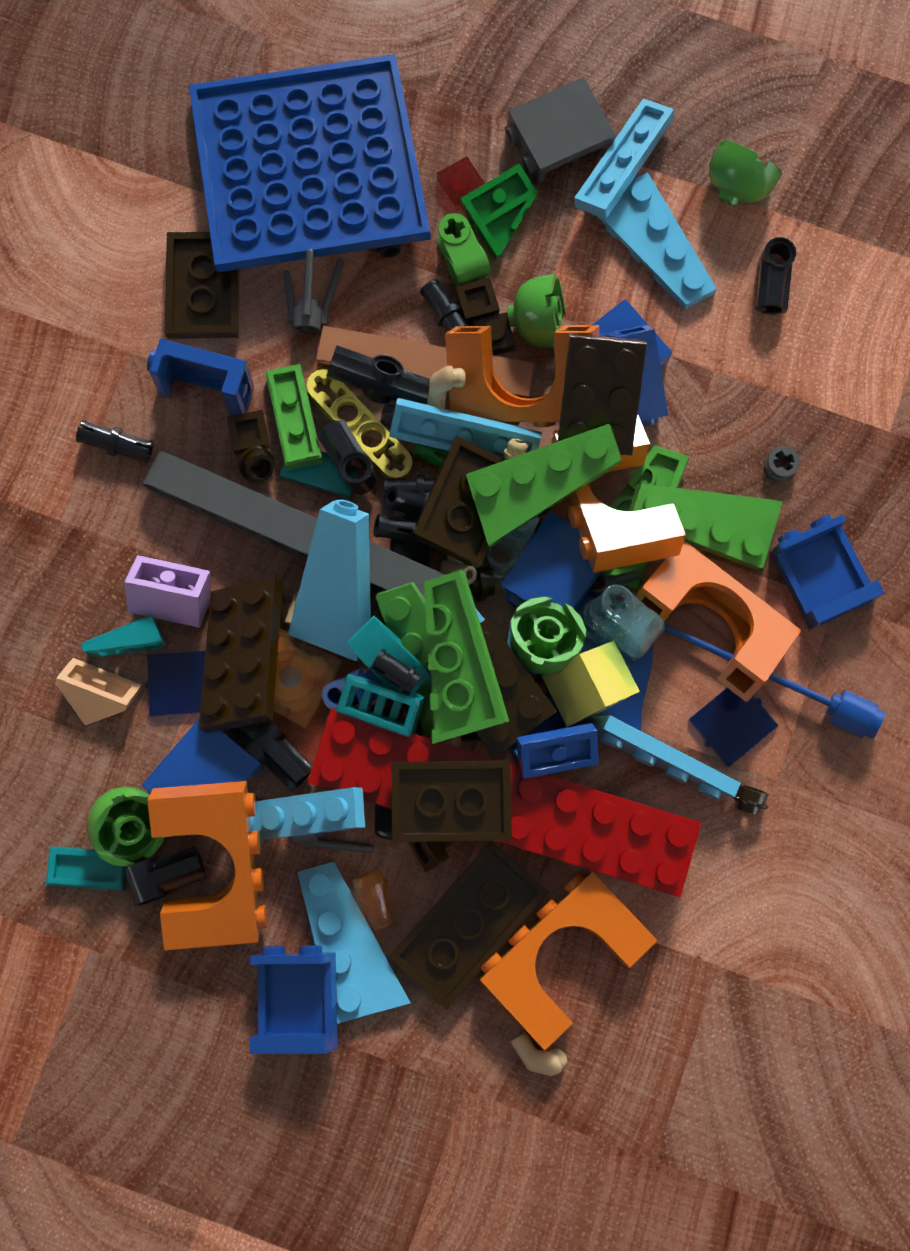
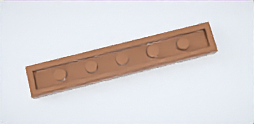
M323 326L316 358L317 364L329 366L336 345L371 358L377 355L392 356L402 363L405 370L427 378H431L435 372L447 366L446 347ZM493 356L494 371L501 385L510 393L529 399L535 363Z

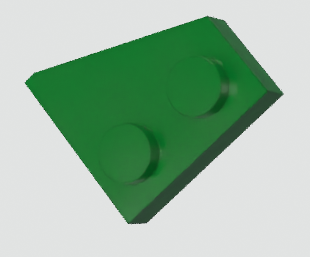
M519 163L460 198V206L494 260L500 258L534 202L538 192Z

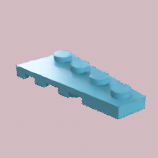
M648 172L633 179L607 219L597 216L606 226V231L615 240L618 238L631 251L630 255L639 264L642 263L654 275L653 279L684 310L715 295L716 286Z
M611 715L589 717L584 719L582 725L593 723L597 729V739L602 743L633 755L635 760L645 765L656 766L665 770V774L676 781L685 784L688 781L699 786L698 792L709 798L719 800L720 796H736L741 784L740 782Z
M331 862L298 871L315 945H322L323 952H336L337 1024L410 1004L408 996L336 863Z

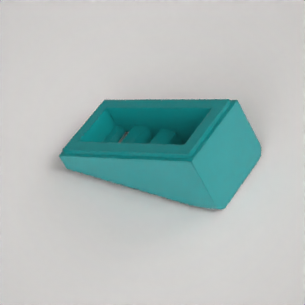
M150 615L81 644L83 652L91 658L167 648L158 622Z
M348 674L336 712L410 737L416 730L426 696L414 692L408 694L402 691L399 693L397 692L399 689L397 687ZM357 688L364 689L359 708L352 706ZM373 693L379 695L374 712L368 710ZM388 698L394 700L389 716L383 715ZM403 704L409 705L405 721L398 719Z

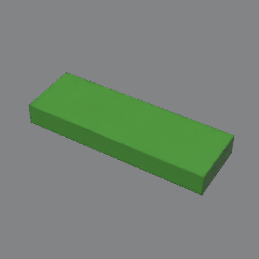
M301 364L265 371L287 471L322 464V456Z

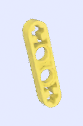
M325 369L312 373L307 381L308 395L312 402L331 422L333 420H341L337 413L342 406H354L358 411V415L354 420L346 423L364 453L370 458L372 465L385 479H408L412 472L413 463L412 456L396 438L389 437L390 432L343 382L327 377L328 370ZM318 382L324 385L330 382L331 394L336 398L333 404L331 403V398L324 391L317 394ZM370 430L377 431L382 436V442L372 448L365 446L361 441L363 434ZM389 444L392 446L388 448L389 455L396 461L402 458L404 470L399 471L396 468L392 471L389 470L390 461L382 454Z

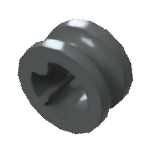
M789 446L774 448L764 462L766 474L769 478L778 482L787 481L792 478L800 467L799 455ZM777 456L781 460L788 459L790 464L786 469L789 471H785L783 467L776 468L774 464L778 460Z

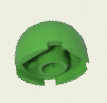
M720 140L709 163L710 180L713 186L720 191L718 198L733 207H736L738 202L753 204L762 201L769 196L783 173L771 161H768L766 167L763 166L764 162L758 158V153L729 140H725V142Z
M556 274L531 278L520 286L515 294L514 305L508 306V320L510 327H517L520 337L527 344L538 348H554V332L559 329V325H562V314L566 315L560 280L556 279Z
M549 597L531 598L522 603L515 611L509 623L507 639L509 647L527 671L539 675L560 673L575 656L580 654L586 638V628L583 620L574 608L566 603L563 607L552 603L553 598Z
M123 786L110 789L99 796L89 810L86 820L89 842L100 858L111 865L127 867L133 865L134 860H138L143 856L147 859L158 850L165 837H151L147 801L149 794L140 788Z

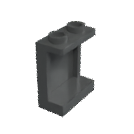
M584 77L508 110L507 126L504 128L510 145L512 147L517 146L521 153L520 161L525 173L528 176L532 175L537 184L544 182L547 172L593 151L597 152L599 158L603 157L616 137Z

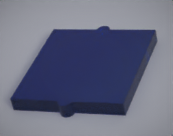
M206 651L147 655L148 682L145 683V687L149 690V712L151 717L200 713Z
M729 688L722 691L688 719L706 740L704 742L705 746H711L727 767H730L779 726L762 707V700L760 698L756 699L752 696L748 702H745Z

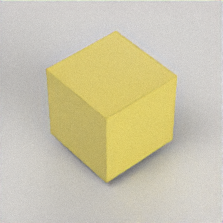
M615 641L575 656L560 673L542 675L567 727L598 714L640 692Z

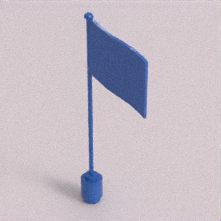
M589 589L575 610L581 616L586 628V638L580 654L615 641L640 691L593 716L611 715L641 731V711L653 662L654 630L626 609L628 606L607 596L598 599L591 598L589 593L592 590ZM663 623L659 628L728 661L733 657V654L668 624ZM771 673L768 678L826 705L825 713L830 715L828 723L860 738L867 736L873 739L884 720L885 712L878 709V704L845 689L840 695L834 693L829 699L777 674Z

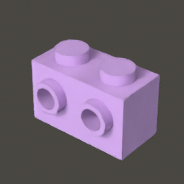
M137 555L125 580L127 610L130 613L144 616L150 615L153 618L200 628L210 605V571Z

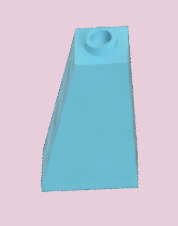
M336 500L319 511L288 635L358 661L360 658L347 645V641L371 618L369 513L358 510V506L350 501Z

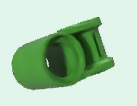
M457 213L444 216L439 222L438 246L446 261L454 284L458 286L491 275V267L486 253L481 245H479L466 217Z

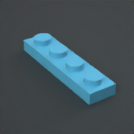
M642 99L574 197L575 207L607 219L673 122L674 109Z
M398 398L389 437L448 451L452 440L459 436L505 460L504 450L507 449L509 440H523L528 446L527 453L539 448L542 432Z
M352 787L256 801V816L250 817L251 830H258L259 841L365 828L363 789Z

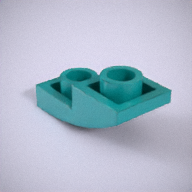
M374 615L347 641V645L368 668L371 667L382 649H385L386 652L411 668L414 665L417 666L416 671L422 674L411 692H415L431 677L430 670L402 645L401 639ZM373 671L384 684L397 687Z

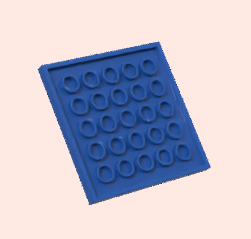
M396 54L189 85L214 264L217 273L306 259V251L308 249L313 250V258L431 240Z

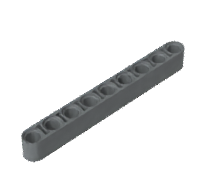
M162 451L158 452L142 483L145 488L163 498L307 561L317 518ZM369 541L371 590L380 593L414 582L424 597V582L444 575Z

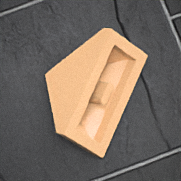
M72 658L57 676L55 683L84 725L125 711L140 692L142 685L75 658Z

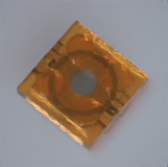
M279 629L274 713L284 720L291 721L307 729L323 701V688L328 683L334 681L343 664L342 660Z

